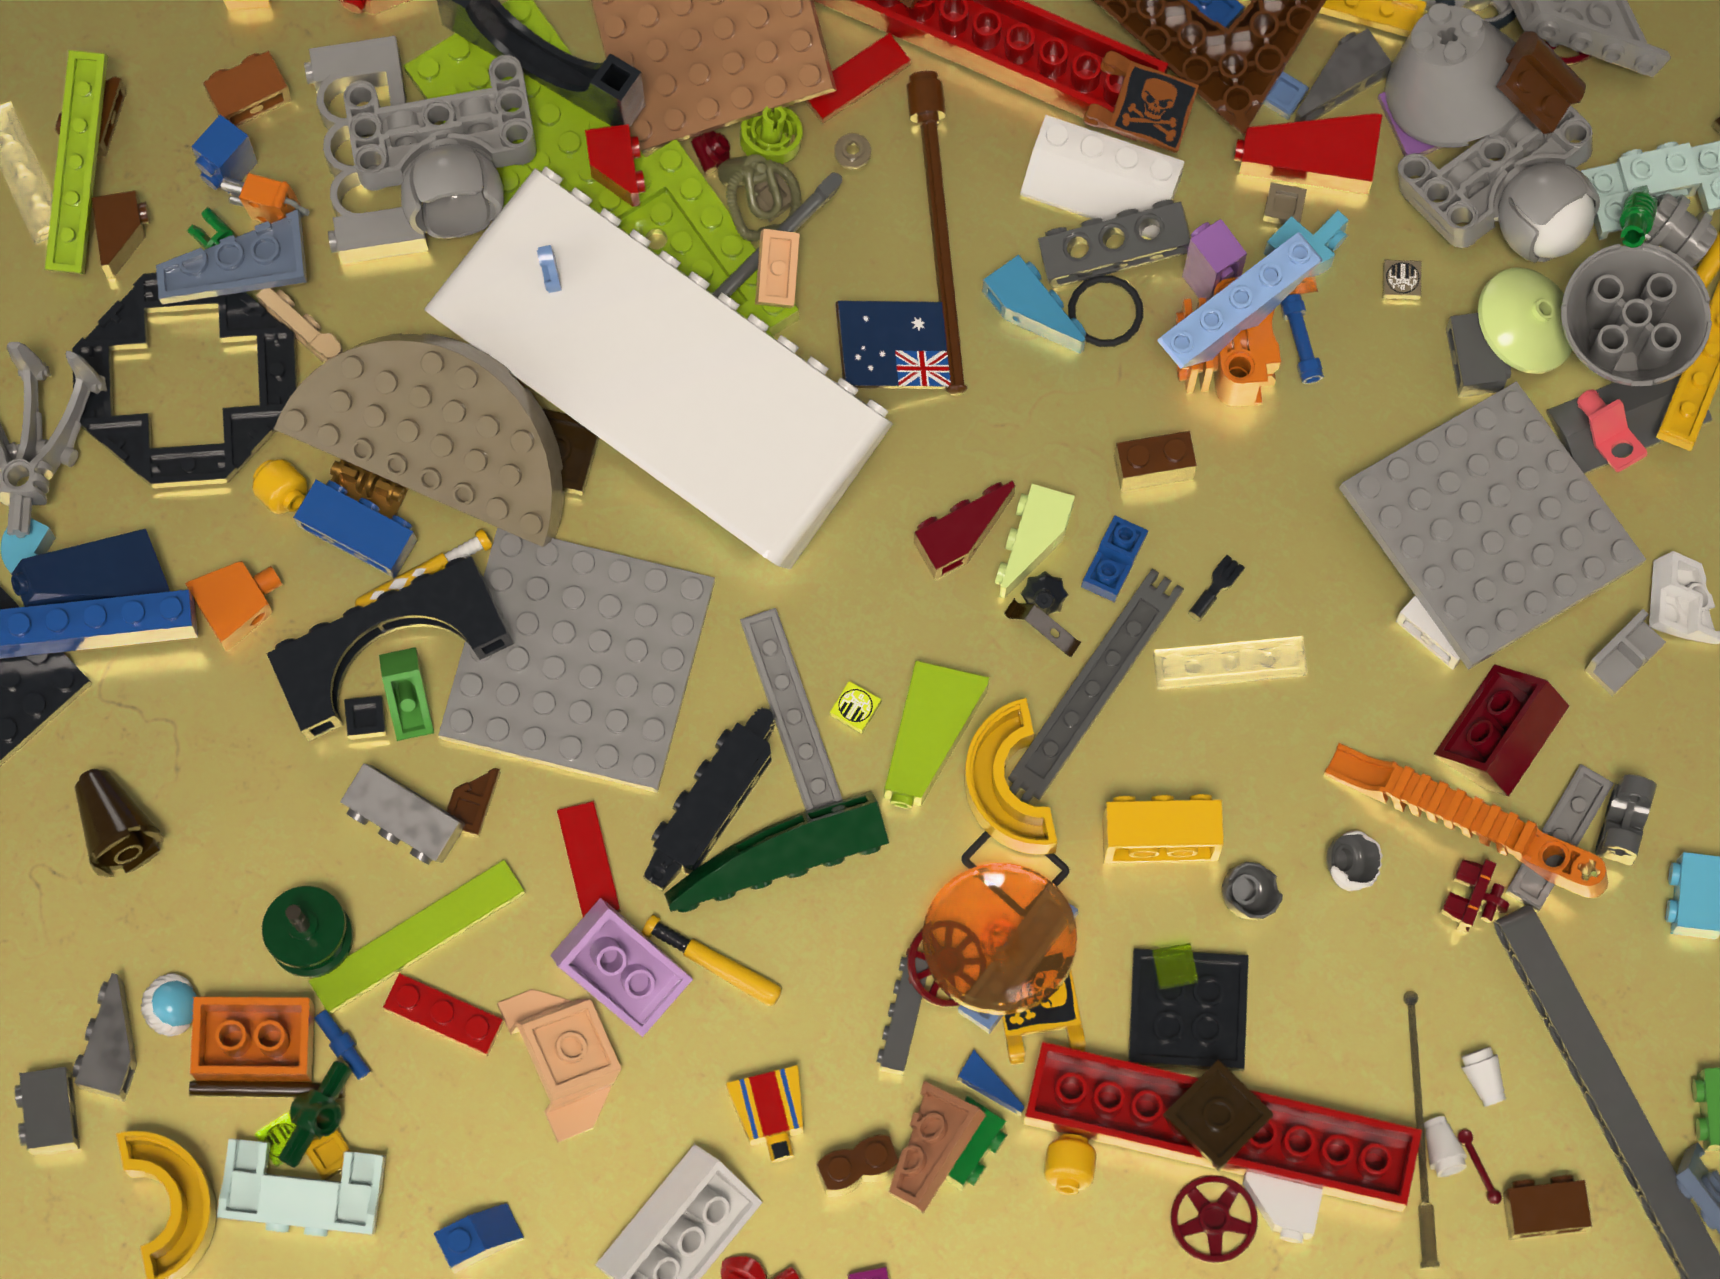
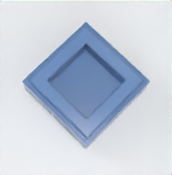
M1282 72L1263 105L1289 120L1308 93L1309 87L1287 73Z

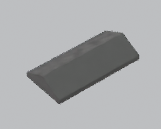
M1681 374L1669 381L1656 385L1628 386L1614 382L1596 391L1607 405L1617 399L1623 402L1628 428L1647 449L1664 442L1656 438ZM1578 398L1548 409L1546 413L1563 446L1582 472L1587 474L1609 463L1595 448L1589 418L1577 406ZM1709 409L1702 426L1712 421ZM1620 443L1613 448L1612 454L1618 458H1625L1632 453L1633 447L1627 443Z

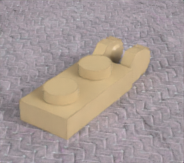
M271 288L262 289L256 295L259 304L279 323H283L294 333L295 338L323 363L343 353L339 340L336 341V338L331 333H320V325L307 313L303 316L293 309L295 306L294 302L282 290L279 289L275 293Z

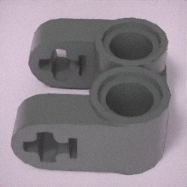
M1630 774L1624 775L1620 782L1615 784L1606 809L1605 821L1596 844L1595 855L1629 866L1634 864L1642 841L1643 828L1647 821L1657 787L1654 781Z

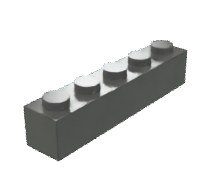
M907 957L901 958L899 971L903 973L901 981L896 980L893 994H897L895 1003L890 1004L888 1017H892L890 1027L885 1026L882 1040H886L884 1049H879L876 1062L881 1064V1071L902 1076L904 1075L922 1000L914 986L909 983ZM915 958L917 973L929 968V962ZM927 977L919 980L923 987H925Z

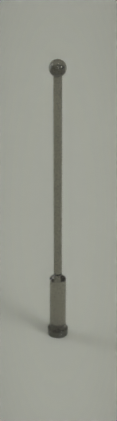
M1407 991L1403 996V1001L1408 1006L1416 1129L1422 1130L1418 1149L1422 1203L1418 1206L1422 1255L1420 1268L1429 1270L1440 1268V1262L1437 1259L1434 1206L1429 1202L1415 1005L1419 998L1416 992Z

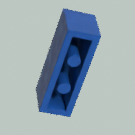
M315 480L293 517L297 526L395 578L417 542L414 531L411 530L413 526L396 515L389 519L378 513L380 508L367 499L360 498L358 502L346 496L348 491L333 481L329 480L327 484Z

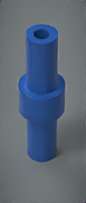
M327 1010L314 1017V1020L331 1043L328 1046L336 1057L343 1058L358 1080L367 1076L371 1071L355 1050L356 1043L348 1032H342Z

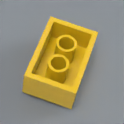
M1197 794L1190 796L1189 800L1174 801V796L1157 795L1151 797V801H1136V797L1118 796L1113 798V802H1106L1102 818L1104 863L1218 861L1224 845L1222 800H1212V796L1208 794Z

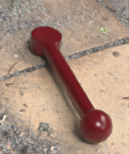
M1469 1130L1460 1131L1457 1139L1462 1146L1466 1147L1488 1192V1202L1493 1205L1499 1204L1502 1200V1194L1494 1189L1472 1144L1473 1134Z

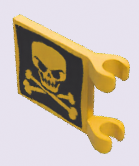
M1068 951L1048 954L1003 1015L1002 1021L1011 1065L1022 1064L1025 1061L1023 1035L1066 1029L1069 1048L1085 1051L1086 1042Z

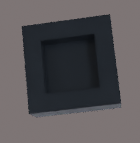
M382 695L344 700L349 740L387 735Z

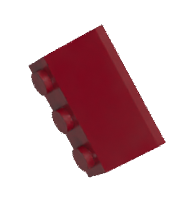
M1494 664L1434 755L1480 787L1509 797L1569 708V705L1548 680Z

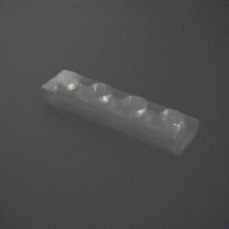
M11 102L0 105V169L36 245L48 239L53 194Z
M1303 636L1160 649L1153 652L1157 690L1306 676L1308 673Z

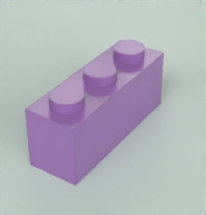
M1219 219L1212 225L1206 222L1192 232L1182 277L1198 298L1206 297V301L1213 297L1214 289L1219 282L1242 275L1247 256L1246 251L1222 219Z

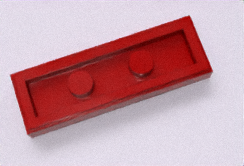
M888 33L832 71L837 91L806 100L805 102L823 124L910 66L911 60L893 36Z
M594 801L557 810L582 916L584 917L600 898L617 912H621Z

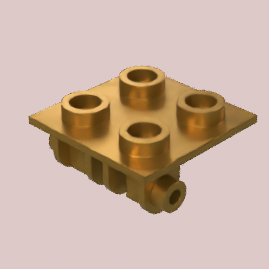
M343 459L340 462L335 461L330 470V474L333 475L331 481L345 488L348 491L346 496L358 502L360 498L369 500L380 508L378 513L389 519L397 514L409 489Z

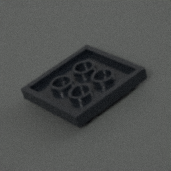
M1134 948L1128 1062L1145 1066L1209 1069L1219 1059L1230 1071H1244L1249 955Z

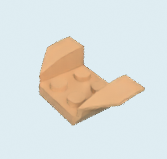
M531 989L497 1003L510 1035L520 1032L551 1102L544 1112L557 1142L592 1129L609 1091L622 1068L591 999L570 1001Z

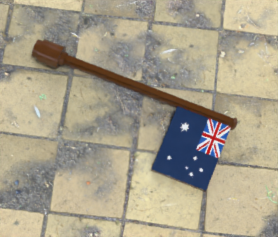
M919 71L909 76V83L906 88L910 120L918 123V126L921 127L939 302L837 301L835 306L842 377L856 388L945 389L948 394L956 396L966 392L967 385H964L937 131L939 121L946 117L943 83L938 79V73L934 71Z

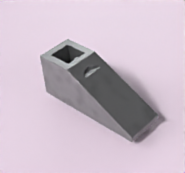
M112 973L109 983L103 982L100 988L97 1003L101 1004L97 1018H91L87 1026L85 1040L89 1042L85 1054L79 1055L76 1059L73 1077H76L75 1084L82 1090L125 1102L137 1062L124 983L117 974Z

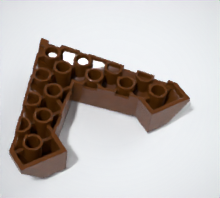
M1093 0L1157 59L1169 63L1168 69L1178 78L1199 85L1196 94L1242 136L1326 0H1251V3L1241 16L1236 18L1229 29H1227L1219 22H1214L1200 12L1199 8L1188 0Z

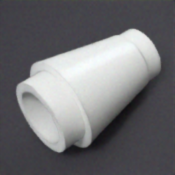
M1486 1047L1462 1056L1465 1066L1461 1068L1482 1100L1484 1107L1505 1100L1498 1054L1494 1055L1491 1047Z
M1440 1116L1426 1121L1424 1127L1426 1130L1430 1168L1436 1171L1438 1177L1451 1176L1463 1171L1467 1167L1465 1163L1467 1155L1447 1123L1446 1117Z

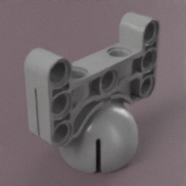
M502 55L496 57L491 62L489 75L492 88L380 107L377 92L371 83L355 81L346 87L344 103L353 160L360 184L371 191L401 185V206L408 223L416 232L420 234L427 232L434 238H457L472 235L486 229L490 222L494 221L501 212L504 205V187L496 168L523 165L529 163L536 155V143L522 66L515 57ZM507 76L513 77L510 80H501L502 78ZM361 102H369L364 106H356ZM519 108L517 111L507 112L508 109ZM438 121H446L444 124L441 125L434 124ZM367 133H373L371 137L362 138ZM517 139H523V140H525V141H523L522 143H519V144H513V143H512L513 141H515V140H517ZM371 165H379L373 170L366 169Z

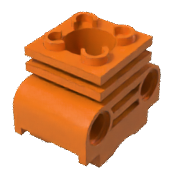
M1238 277L1227 278L1219 282L1214 289L1213 296ZM1206 297L1198 299L1196 309L1207 302ZM1184 299L1181 312H1176L1175 325L1193 312L1191 299ZM1275 309L1258 326L1241 330L1212 360L1182 369L1177 365L1179 382L1185 381L1186 393H1194L1198 373L1201 392H1208L1212 374L1214 373L1216 394L1222 403L1233 407L1262 405L1260 387L1275 385L1276 377L1274 372L1280 368L1281 364L1279 344L1275 339L1272 329Z

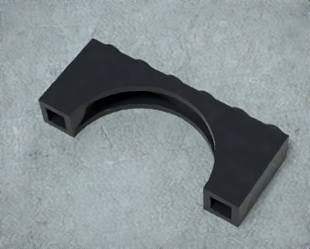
M437 0L443 26L495 57L502 55L515 57L520 61L523 74L610 126L629 124L630 128L644 108L645 99L641 71L611 53L604 63L589 62L570 55L529 30L508 12L498 0Z

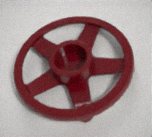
M1204 1176L1188 1183L1174 1200L1170 1217L1173 1236L1181 1248L1190 1256L1200 1261L1214 1264L1230 1261L1241 1255L1252 1243L1258 1225L1257 1209L1250 1194L1239 1183L1222 1176ZM1210 1182L1229 1185L1217 1202L1214 1203L1209 1202L1196 1187ZM1238 1193L1244 1197L1249 1206L1251 1224L1230 1216L1229 1210ZM1187 1194L1199 1214L1195 1219L1178 1226V1210L1183 1198ZM1229 1231L1248 1235L1237 1249L1222 1255L1224 1232ZM1200 1232L1206 1233L1210 1255L1196 1251L1183 1237Z

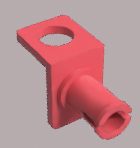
M1594 389L1584 392L1578 398L1577 406L1589 418L1595 448L1616 472L1624 470L1647 456L1646 448L1628 428L1624 404L1620 399L1607 405ZM1620 443H1627L1633 447L1632 453L1625 458L1615 457L1612 454V450Z

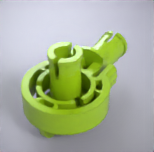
M765 107L762 115L742 121L739 137L740 145L746 155L758 154L766 160L784 164L797 155L801 146L803 128L798 116L788 107H775L772 112L771 108ZM792 134H795V141L789 146Z

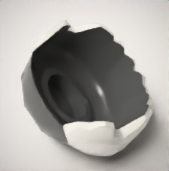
M1348 831L1331 843L1327 850L1326 864L1333 880L1340 888L1347 891H1355L1370 887L1376 882L1377 876L1380 875L1379 869L1382 866L1381 858L1383 855L1380 853V845L1374 839L1361 831Z

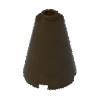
M91 769L84 772L75 785V792L89 862L93 871L98 876L114 877L113 870L123 868L125 873H129L147 864L160 851L157 844L159 841L163 843L164 839L160 830L108 771Z

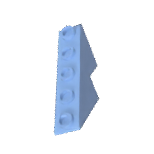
M1297 232L1162 335L1157 341L1180 369L1210 361L1241 330L1258 326L1323 259L1301 233Z

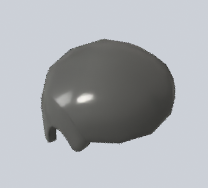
M1243 862L1231 868L1222 884V896L1226 907L1238 918L1249 920L1264 919L1275 913L1283 898V894L1277 888V876L1263 865L1255 862Z

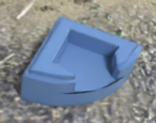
M551 245L538 247L537 254L539 264L542 267L546 291L549 293L562 291L556 259Z

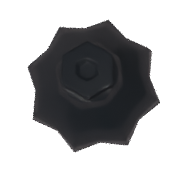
M1046 571L1038 576L1028 577L1027 585L1020 593L1026 604H1035L1047 615L1061 612L1062 604L1068 597V593L1063 588L1062 578L1053 577Z

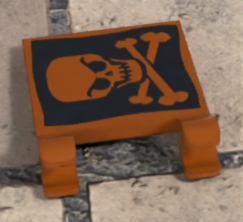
M1108 51L1102 60L1101 70L1109 74L1125 77L1113 113L1100 105L1091 104L1084 116L1085 124L1110 129L1177 153L1199 85L1135 63L1114 51Z

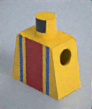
M795 1065L726 1083L729 1098L750 1145L767 1143L771 1162H780L794 1157L789 1137L803 1133L798 1066Z

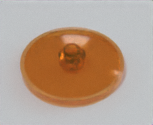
M992 863L977 866L954 877L933 899L923 926L925 960L935 982L945 994L958 1004L970 1010L990 1015L1020 1013L1046 1001L1061 987L1069 975L1077 950L1075 918L1062 892L1040 873L1020 865L1008 863Z

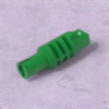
M1647 185L1634 188L1623 206L1620 218V226L1623 229L1621 238L1624 237L1622 240L1623 244L1630 248L1641 246L1645 240V235L1652 230L1658 201L1656 197L1648 194L1649 189Z

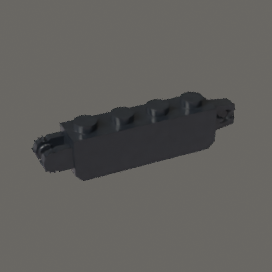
M761 707V709H757V712H754L755 715L750 717L745 726L737 722L732 731L726 729L715 745L718 751L711 762L707 759L702 762L694 775V779L697 782L691 791L687 792L684 790L674 803L672 809L676 812L668 823L662 821L651 838L655 842L652 846L654 855L643 877L657 889L663 891L680 872L685 875L690 874L701 866L771 764V750L767 741L772 735L771 732H774V728H776L774 724L776 723L775 715H773L770 709Z

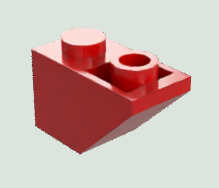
M629 124L585 130L592 178L632 207L640 206L639 193L646 191L643 170L635 171L634 159L641 158L638 136H630Z

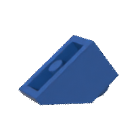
M507 1203L468 1215L434 1233L454 1274L524 1239Z

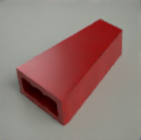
M1374 113L1248 127L1245 139H1237L1234 161L1241 162L1240 175L1368 195L1373 181L1382 114Z

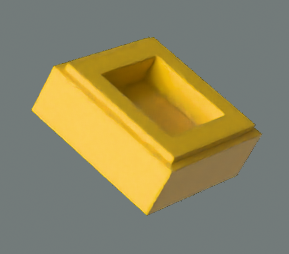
M336 1129L331 1135L322 1137L321 1140L315 1139L312 1141L305 1153L321 1178L328 1180L342 1171L344 1152L351 1150Z

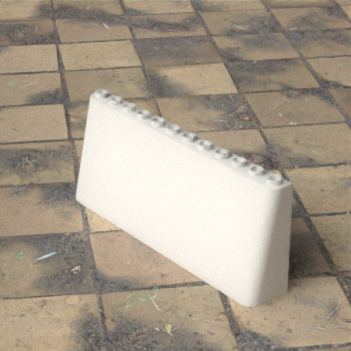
M545 166L541 172L535 168L424 310L472 346L502 363L511 371L512 375L763 557L779 567L791 569L893 425L891 421L885 418L889 411L872 399L865 404L855 396L859 391L856 387L841 377L837 383L825 375L829 368L812 356L805 361L796 354V351L799 349L797 345L783 335H780L777 340L766 333L769 325L752 313L748 319L736 311L740 305L721 292L718 298L706 290L710 285L709 282L693 271L689 276L677 269L681 262L662 250L657 255L647 248L651 241L634 229L628 234L618 226L622 220L605 208H603L601 213H598L589 206L592 202L590 197L575 187L571 192L560 185L563 178ZM551 245L556 259L562 291L553 293L546 291L542 267L539 264L537 254L538 247Z

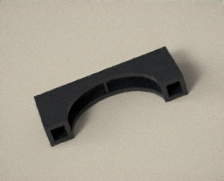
M472 556L453 559L445 565L444 569L432 575L429 573L422 574L411 581V585L398 591H386L378 596L377 601L365 607H353L347 610L342 618L331 623L323 622L317 624L309 630L308 634L296 640L290 638L281 641L275 646V650L267 653L299 729L309 742L343 726L339 710V695L345 674L355 658L366 647L386 634L409 627L425 626L440 628L465 640L479 660L514 644L482 573Z

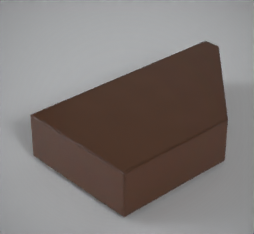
M493 768L485 775L454 788L446 812L465 823L462 833L475 837L480 836L501 773L500 769Z

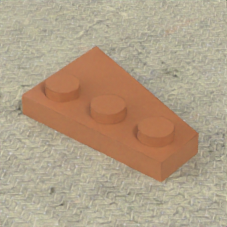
M926 1081L923 1082L920 1092L923 1100L919 1113L914 1112L910 1123L913 1132L909 1144L906 1148L902 1149L889 1189V1193L897 1200L922 1213L925 1212L986 1116L980 1108Z

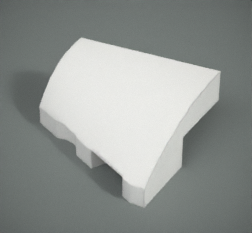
M1675 551L1653 560L1649 627L1684 639L1710 644L1720 643V631H1715L1709 610L1715 608L1712 595L1706 587L1707 578L1702 563Z

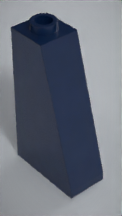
M146 529L21 559L12 572L11 577L13 590L17 596H21L24 607L170 592Z

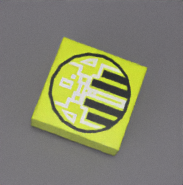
M849 681L831 709L830 716L862 734L880 706L881 699Z

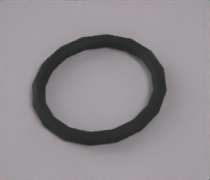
M1103 275L1085 280L1073 291L1068 303V317L1070 319L1076 318V303L1079 296L1088 287L1098 283L1118 285L1131 295L1136 305V317L1132 327L1124 335L1114 339H1098L1086 333L1085 342L1098 347H1115L1127 342L1138 332L1143 320V303L1137 290L1126 280L1113 275Z

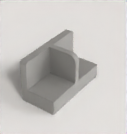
M1644 609L1591 660L1585 670L1611 696L1666 643L1644 622L1648 616Z

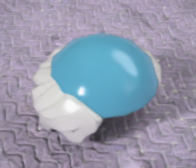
M170 973L155 979L143 993L141 1004L143 1018L146 1020V1024L158 1034L176 1036L182 1034L190 1027L193 1021V999L197 995L189 980L181 975Z

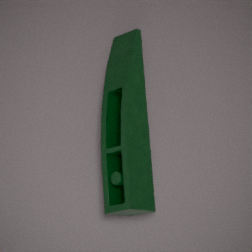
M872 791L797 814L754 833L725 849L668 890L664 895L670 911H692L698 908L701 902L710 899L716 901L727 900L735 896L736 891L745 888H765L772 884V880L780 877H800L808 873L809 868L822 864L825 867L835 866L842 863L847 856L857 853L869 855L879 851L882 845L889 844L878 802Z

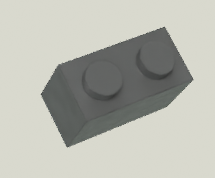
M1478 313L1450 316L1446 326V334L1458 397L1495 393L1504 389L1507 379L1511 378V366L1502 361L1488 345L1479 324Z
M66 1067L19 1073L20 1085H15V1100L17 1107L23 1108L24 1122L18 1125L21 1146H27V1150L33 1155L80 1149L72 1073Z

